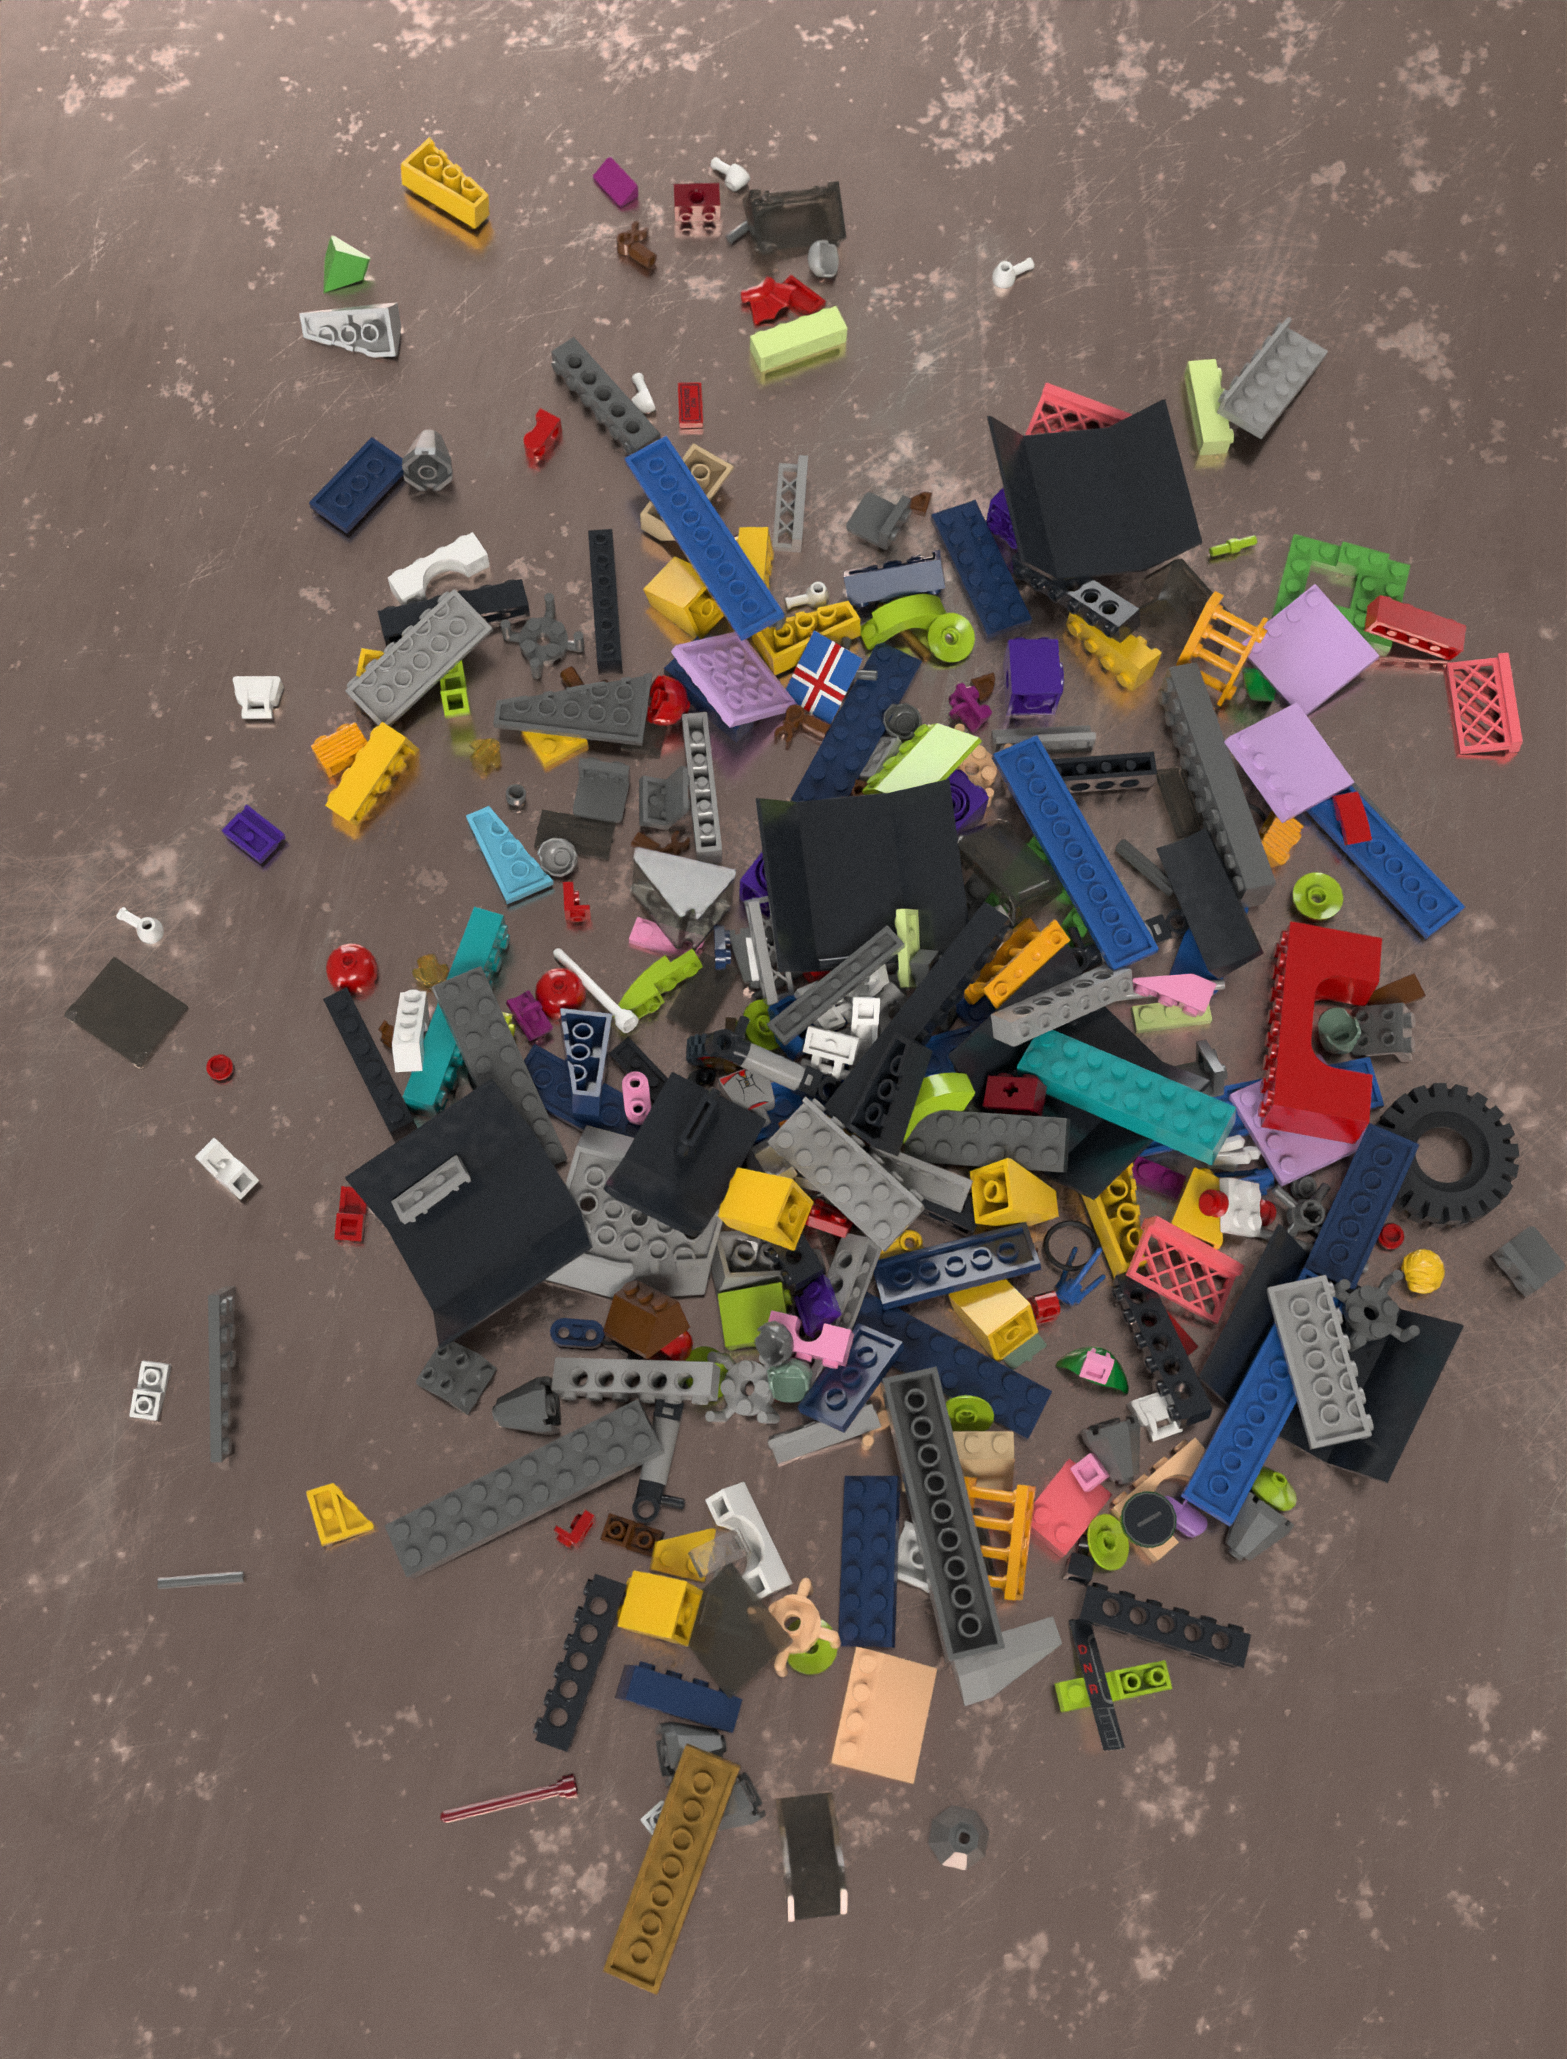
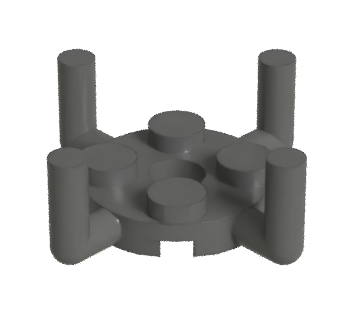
M547 593L544 596L546 607L544 617L530 618L520 633L511 630L509 620L501 621L504 640L519 642L521 652L530 662L531 674L534 679L541 677L543 666L553 664L554 661L565 656L567 650L582 652L585 649L582 632H575L573 635L574 641H569L564 624L554 619L556 608L552 593ZM542 637L550 639V643L545 646L539 645L537 641Z
M1395 1270L1385 1276L1378 1288L1365 1285L1349 1294L1346 1292L1350 1288V1282L1347 1279H1343L1334 1285L1335 1298L1343 1302L1342 1315L1344 1314L1345 1325L1351 1333L1349 1352L1364 1346L1367 1341L1379 1340L1389 1334L1401 1342H1407L1420 1333L1416 1325H1412L1405 1330L1396 1325L1399 1308L1397 1303L1387 1293L1393 1284L1403 1278V1273L1400 1270ZM1365 1307H1369L1374 1311V1320H1369L1365 1317Z

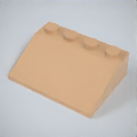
M856 1647L830 1764L914 1784L937 1668Z

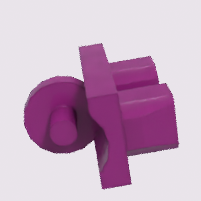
M962 682L956 685V690L948 698L949 704L953 708L949 712V716L952 720L960 718L963 723L965 722L969 730L974 733L990 718L992 710L985 704L979 706L976 702L979 698L978 690L975 686L966 687Z
M529 990L518 997L506 1001V1005L529 1041L552 1031L553 1026L542 1011L541 1003L535 1000Z

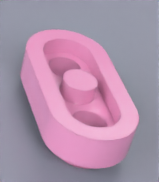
M630 1072L622 1081L625 1114L632 1124L642 1125L651 1110L648 1079L640 1072ZM633 1081L640 1082V1085L636 1088L631 1087L630 1084ZM636 1106L643 1108L640 1113L634 1112L633 1109Z

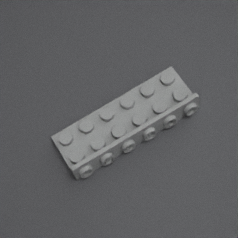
M1287 317L1283 324L1281 322L1277 324L1272 333L1273 336L1268 335L1261 347L1262 350H1256L1251 358V363L1247 362L1242 368L1241 376L1238 377L1236 375L1229 386V391L1225 389L1218 399L1220 407L1217 414L1260 439L1264 437L1328 353L1324 348L1289 329L1292 321L1290 317Z
M455 589L450 593L448 591L445 592L438 599V604L432 610L429 608L421 614L420 621L414 627L410 625L402 632V638L396 644L394 642L390 643L384 649V655L381 658L372 660L365 667L366 672L360 677L355 676L347 684L348 688L345 690L347 695L378 726L381 722L388 726L393 725L493 631V628Z
M805 1097L802 1100L803 1104L767 1143L885 1252L924 1211L925 1207L921 1203L924 1198L913 1188L908 1191L901 1185L904 1180L893 1170L888 1173L882 1167L884 1161L874 1152L870 1155L862 1149L865 1144L854 1134L849 1137L843 1131L845 1126L835 1116L831 1119L823 1113L826 1108L815 1098L810 1101Z
M1326 1275L1267 1288V1295L1310 1449L1370 1437L1372 1435L1371 1431L1374 1429L1371 1416L1366 1414L1363 1404L1366 1403V1398L1362 1387L1358 1388L1355 1377H1358V1370L1355 1361H1350L1348 1354L1350 1342L1347 1334L1342 1333L1340 1324L1343 1323L1340 1309L1335 1308L1334 1305L1335 1290L1332 1282H1328Z

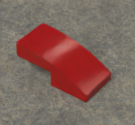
M1358 791L1332 796L1336 820L1341 822L1344 844L1350 845L1372 840L1368 819Z
M341 1186L339 1213L336 1215L335 1240L362 1241L368 1206L352 1187Z

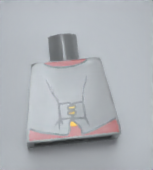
M742 1069L718 1079L719 1089L725 1099L766 1119L763 1128L771 1123L767 1111L775 1108V1099L769 1079L747 1069Z

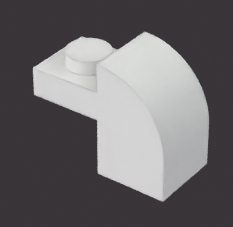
M772 1136L751 1148L765 1173L794 1179L797 1176L793 1166L767 1143Z
M215 1138L195 1156L215 1179L240 1200L259 1181L244 1164L238 1161Z

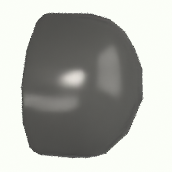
M906 702L897 705L892 704L884 713L883 724L891 737H898L900 740L905 741L915 736L914 731L922 725V717L917 708Z
M771 1321L757 1329L761 1332L754 1342L758 1353L770 1366H778L791 1357L794 1350V1341L792 1334L785 1325L777 1321Z

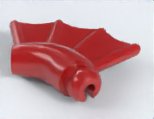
M767 276L760 285L750 287L748 290H742L741 300L743 303L750 302L754 324L758 325L763 320L775 319V316L782 308L789 307L790 296L797 290V287L778 283L773 278Z

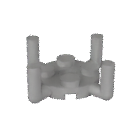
M710 1352L708 1354L709 1362L723 1364L728 1370L724 1381L721 1383V1392L724 1394L727 1405L722 1411H708L705 1415L708 1422H726L735 1412L743 1416L757 1415V1420L760 1423L776 1424L780 1421L779 1414L771 1406L775 1398L768 1386V1373L766 1371L772 1366L766 1363L760 1355V1362L744 1360L736 1364L727 1353ZM751 1380L754 1384V1392L749 1396L745 1391V1386Z

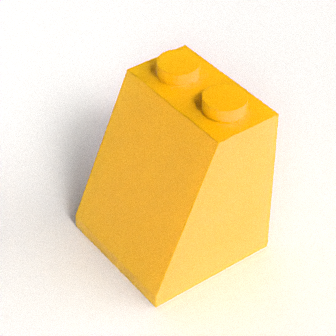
M675 556L643 589L653 608L694 639L697 636L702 639L724 616L691 563Z
M1006 1158L970 1171V1180L973 1181L971 1189L975 1224L1008 1227L1026 1222L1029 1227L1059 1217L1056 1191L1014 1160Z
M737 1167L735 1175L730 1180L725 1199L720 1204L718 1217L730 1228L795 1251L814 1202L793 1179Z
M1194 1167L1185 1179L1168 1222L1218 1250L1223 1243L1220 1217L1215 1218L1202 1214L1198 1202L1204 1191L1208 1189L1220 1191V1180L1209 1169Z
M1006 1279L953 1292L948 1295L953 1310L990 1357L997 1362H1000L1038 1333L1030 1303Z
M633 1570L632 1577H629L626 1582L627 1588L624 1604L620 1606L617 1613V1621H619L617 1626L630 1632L688 1647L703 1590L687 1581Z

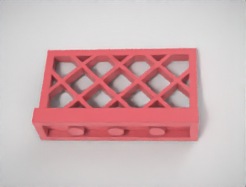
M1046 382L1025 435H1035L1032 434L1034 427L1044 424L1047 433L1066 432L1080 425L1082 430H1087L1085 423L1090 421L1097 422L1100 428H1108L1133 414ZM1044 403L1054 406L1056 413L1045 417L1042 412ZM1073 413L1078 421L1067 425L1063 415ZM1059 417L1063 427L1052 432L1047 422Z
M1499 653L1497 658L1447 663L1446 667L1459 753L1469 754L1508 750L1509 753L1519 752L1523 740L1509 653ZM1492 666L1493 674L1488 679L1477 672L1481 667ZM1464 669L1469 675L1462 682L1454 676L1453 670ZM1473 676L1484 683L1478 691L1467 685V682ZM1487 686L1496 691V696L1492 701L1481 695V692ZM1462 688L1473 695L1467 703H1464L1457 697ZM1476 698L1487 705L1481 714L1470 707ZM1490 708L1500 714V718L1496 723H1493L1484 716ZM1465 711L1476 717L1470 726L1461 720L1460 716ZM1479 721L1491 727L1484 736L1473 729ZM1495 730L1503 736L1504 742L1493 743L1488 737ZM1470 733L1480 741L1474 746H1465L1464 738Z
M1159 1216L1145 1218L1141 1229L1144 1231L1126 1276L1208 1322L1218 1324L1236 1276L1242 1274L1245 1265ZM1150 1236L1157 1239L1161 1251L1153 1254L1150 1253L1148 1247ZM1168 1251H1178L1182 1263L1173 1266ZM1162 1254L1167 1269L1157 1272L1152 1257ZM1144 1260L1147 1261L1151 1275L1146 1277L1136 1272L1139 1263ZM1194 1262L1201 1264L1204 1276L1195 1279L1190 1264ZM1184 1266L1188 1282L1179 1284L1174 1270ZM1168 1272L1173 1287L1169 1289L1163 1288L1159 1275ZM1217 1274L1226 1279L1223 1288L1216 1291L1212 1276ZM1206 1279L1210 1294L1201 1297L1196 1282ZM1187 1285L1191 1286L1195 1298L1189 1302L1184 1299L1180 1289ZM1212 1297L1215 1305L1212 1315L1206 1312L1202 1301Z

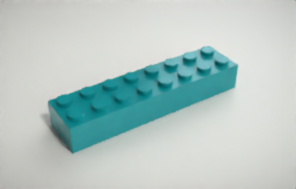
M478 907L473 908L447 980L481 966L492 989L493 981L491 979L493 973L499 971L502 962L500 957L502 949H507L510 941L508 925L505 923L504 915ZM439 1004L436 1006L423 1041V1070L412 1071L403 1094V1099L409 1112L431 1119L449 1107L450 1099H447L449 1092L456 1088L459 1078L456 1074L459 1065L463 1066L465 1063Z
M1054 1030L1033 1038L1017 1065L1018 1077H1023L1024 1074L1037 1076L1047 1086L1046 1094L1209 1165H1213L1235 1124L1236 1107Z

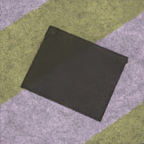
M113 957L77 1001L68 1008L64 1017L124 1056L136 1066L141 1067L148 1059L150 1053L188 1009V1006L116 957Z
M729 1563L702 1589L703 1594L688 1646L727 1697L731 1699L778 1654L791 1645L793 1639L752 1590L736 1567Z

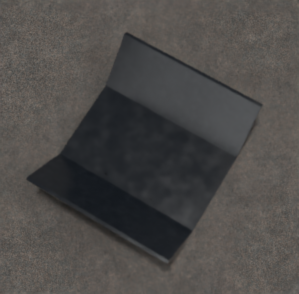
M1165 399L1108 428L1025 436L994 417L987 416L1021 564L1054 581L1143 572L1203 543Z
M949 779L881 794L801 802L764 798L755 799L778 972H822L835 969H818L817 960L850 956L887 925L897 935L895 927L897 909L918 910L920 949L939 951V956L945 953L969 922ZM895 955V962H886L885 964L899 963L898 955Z
M1066 944L995 1012L1082 975L1083 973L1070 946ZM1105 1006L1052 1029L1201 1093L1212 1083L1208 1079L1160 1060ZM991 1015L948 1055L956 1073L967 1074L975 1091L971 1101L981 1113H990L983 1106L988 1076H998L999 1073H1007L1018 1077L1017 1065L1033 1040L1032 1038L1013 1047L994 1039ZM1048 1094L1045 1095L1042 1117L1070 1119L1067 1173L1041 1172L1047 1178L1093 1200L1154 1141Z
M493 1078L345 1177L347 1182L387 1228L432 1308L440 1349L593 1248L582 1211L532 1128ZM457 1155L468 1171L471 1181L469 1183L465 1181L460 1184L458 1191L452 1190L447 1196L427 1209L426 1214L420 1213L415 1217V1222L409 1221L404 1224L400 1221L391 1201Z
M1280 1224L1276 1226L1198 1376L1228 1407L1274 1322L1266 1289L1295 1282L1309 1257L1306 1251ZM1348 1289L1346 1292L1350 1294L1353 1290ZM1365 1307V1317L1369 1320H1374V1311L1369 1307ZM1399 1308L1396 1325L1403 1330L1416 1325L1420 1330L1417 1336L1407 1342H1401L1389 1334L1379 1340L1367 1341L1364 1346L1353 1352L1348 1351L1350 1361L1354 1360L1357 1366L1358 1377L1355 1378L1358 1388L1362 1387L1365 1394L1366 1403L1363 1406L1365 1413L1371 1416L1374 1429L1371 1431L1372 1435L1366 1439H1356L1310 1449L1296 1401L1278 1437L1327 1465L1387 1484L1464 1325ZM1343 1314V1323L1340 1324L1342 1333L1347 1334L1348 1338H1350L1351 1333L1345 1325L1346 1321Z

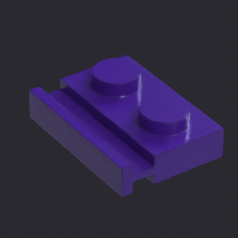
M246 804L244 806L245 809L238 813L221 831L223 835L262 864L278 847V843L286 837L283 832Z
M823 1274L803 1290L804 1294L801 1297H794L805 1333L812 1339L815 1337L816 1331L823 1330L824 1323L830 1325L842 1315L830 1279Z

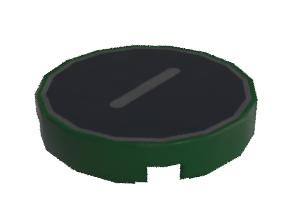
M1144 1491L1134 1494L1125 1502L1121 1511L1120 1525L1124 1535L1131 1543L1152 1549L1165 1544L1172 1537L1176 1529L1177 1516L1173 1505L1166 1497L1156 1492Z

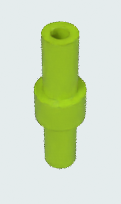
M1255 535L1239 540L1233 538L1227 540L1225 544L1209 548V554L1211 557L1225 553L1234 554L1240 552L1242 548L1256 545L1257 538Z

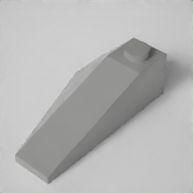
M398 303L300 313L303 337L328 345H336L349 351L361 352L370 357L396 356L398 353L401 333Z
M741 1231L720 1232L712 1260V1275L717 1295L719 1293L780 1282L783 1285L785 1284L780 1274L783 1270L778 1262L774 1264L766 1251L769 1247L765 1240L760 1241L758 1238L748 1236V1234ZM812 1248L824 1268L825 1276L827 1272L821 1250ZM791 1254L786 1260L789 1263L796 1264L801 1258L796 1254Z
M1053 1616L1001 1632L1005 1648L1000 1651L950 1662L964 1706L992 1698L1062 1644Z

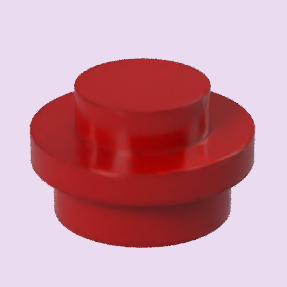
M218 1054L208 1060L206 1070L212 1079L224 1080L232 1074L233 1063L228 1056Z
M1385 1223L1378 1236V1242L1386 1249L1398 1248L1404 1241L1403 1230L1395 1223Z

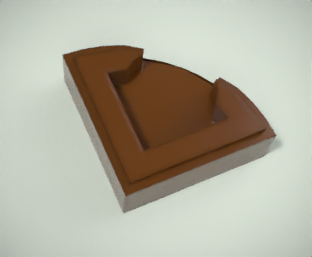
M920 492V494L911 497L910 509L912 514L926 516L932 497L931 492Z
M994 672L973 678L970 681L971 686H975L979 692V698L977 699L979 704L986 701L994 690Z

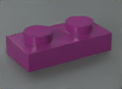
M1137 1157L1132 1167L1136 1186L1174 1202L1177 1201L1186 1179L1185 1175L1142 1157Z

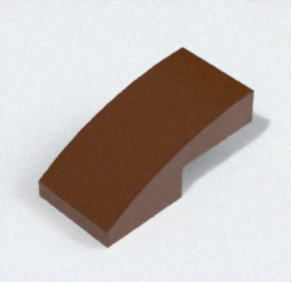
M1415 973L1376 989L1367 1005L1404 1003L1406 1006L1423 999L1426 994Z

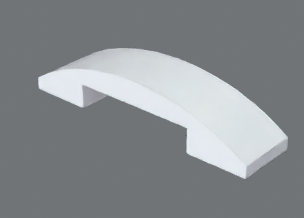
M853 997L850 1036L861 1038L856 1062L854 1065H849V1071L854 1069L877 1039L880 998Z

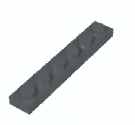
M887 925L767 1024L768 1028L786 1046L905 948V944Z

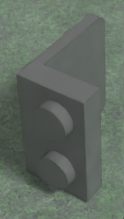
M867 492L847 522L846 530L887 550L891 542L896 541L900 534L901 526L903 523L908 522L912 514L910 509L911 498L902 495L897 505L871 492Z
M594 757L580 758L578 764L579 781L573 805V814L577 817L620 823L623 819L631 779L630 766L619 761L609 763Z
M680 766L667 779L644 775L639 779L640 826L668 830L689 811L688 787L690 776L687 773L686 766Z
M1404 1003L1355 1007L1352 1010V1017H1356L1361 1028L1360 1038L1352 1050V1054L1355 1057L1394 1054L1401 1062L1412 1061V1052H1415V1040L1412 1037V1028H1415V1016Z
M1206 1039L1196 1041V1061L1175 1067L1210 1080L1212 1083L1202 1093L1211 1097L1224 1095V1080L1228 1078L1225 1065L1220 1064L1216 1050L1210 1047Z
M1534 1226L1528 1227L1491 1254L1499 1267L1505 1271L1516 1288L1525 1297L1537 1291L1565 1268V1263Z
M452 1341L442 1349L437 1346L418 1376L416 1384L446 1400L459 1411L468 1415L497 1368L480 1354Z

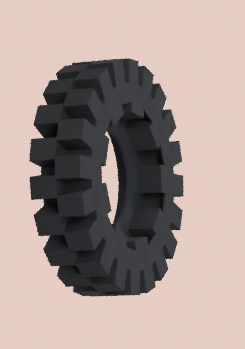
M1433 1083L1429 1088H1426L1425 1085L1413 1088L1408 1094L1404 1093L1395 1100L1375 1124L1415 1143L1430 1129L1448 1128L1462 1135L1471 1148L1472 1164L1470 1170L1462 1179L1449 1183L1439 1182L1427 1176L1418 1165L1415 1154L1392 1207L1398 1213H1401L1403 1210L1410 1213L1408 1219L1418 1224L1426 1220L1429 1221V1227L1442 1229L1446 1225H1450L1451 1228L1463 1227L1469 1222L1474 1223L1502 1203L1501 1200L1508 1196L1514 1186L1511 1182L1517 1178L1519 1165L1514 1164V1160L1520 1155L1518 1144H1511L1510 1141L1515 1135L1511 1124L1503 1125L1499 1119L1504 1114L1496 1105L1491 1109L1485 1105L1488 1098L1479 1092H1476L1473 1096L1468 1095V1087L1455 1084L1451 1089H1447V1083Z

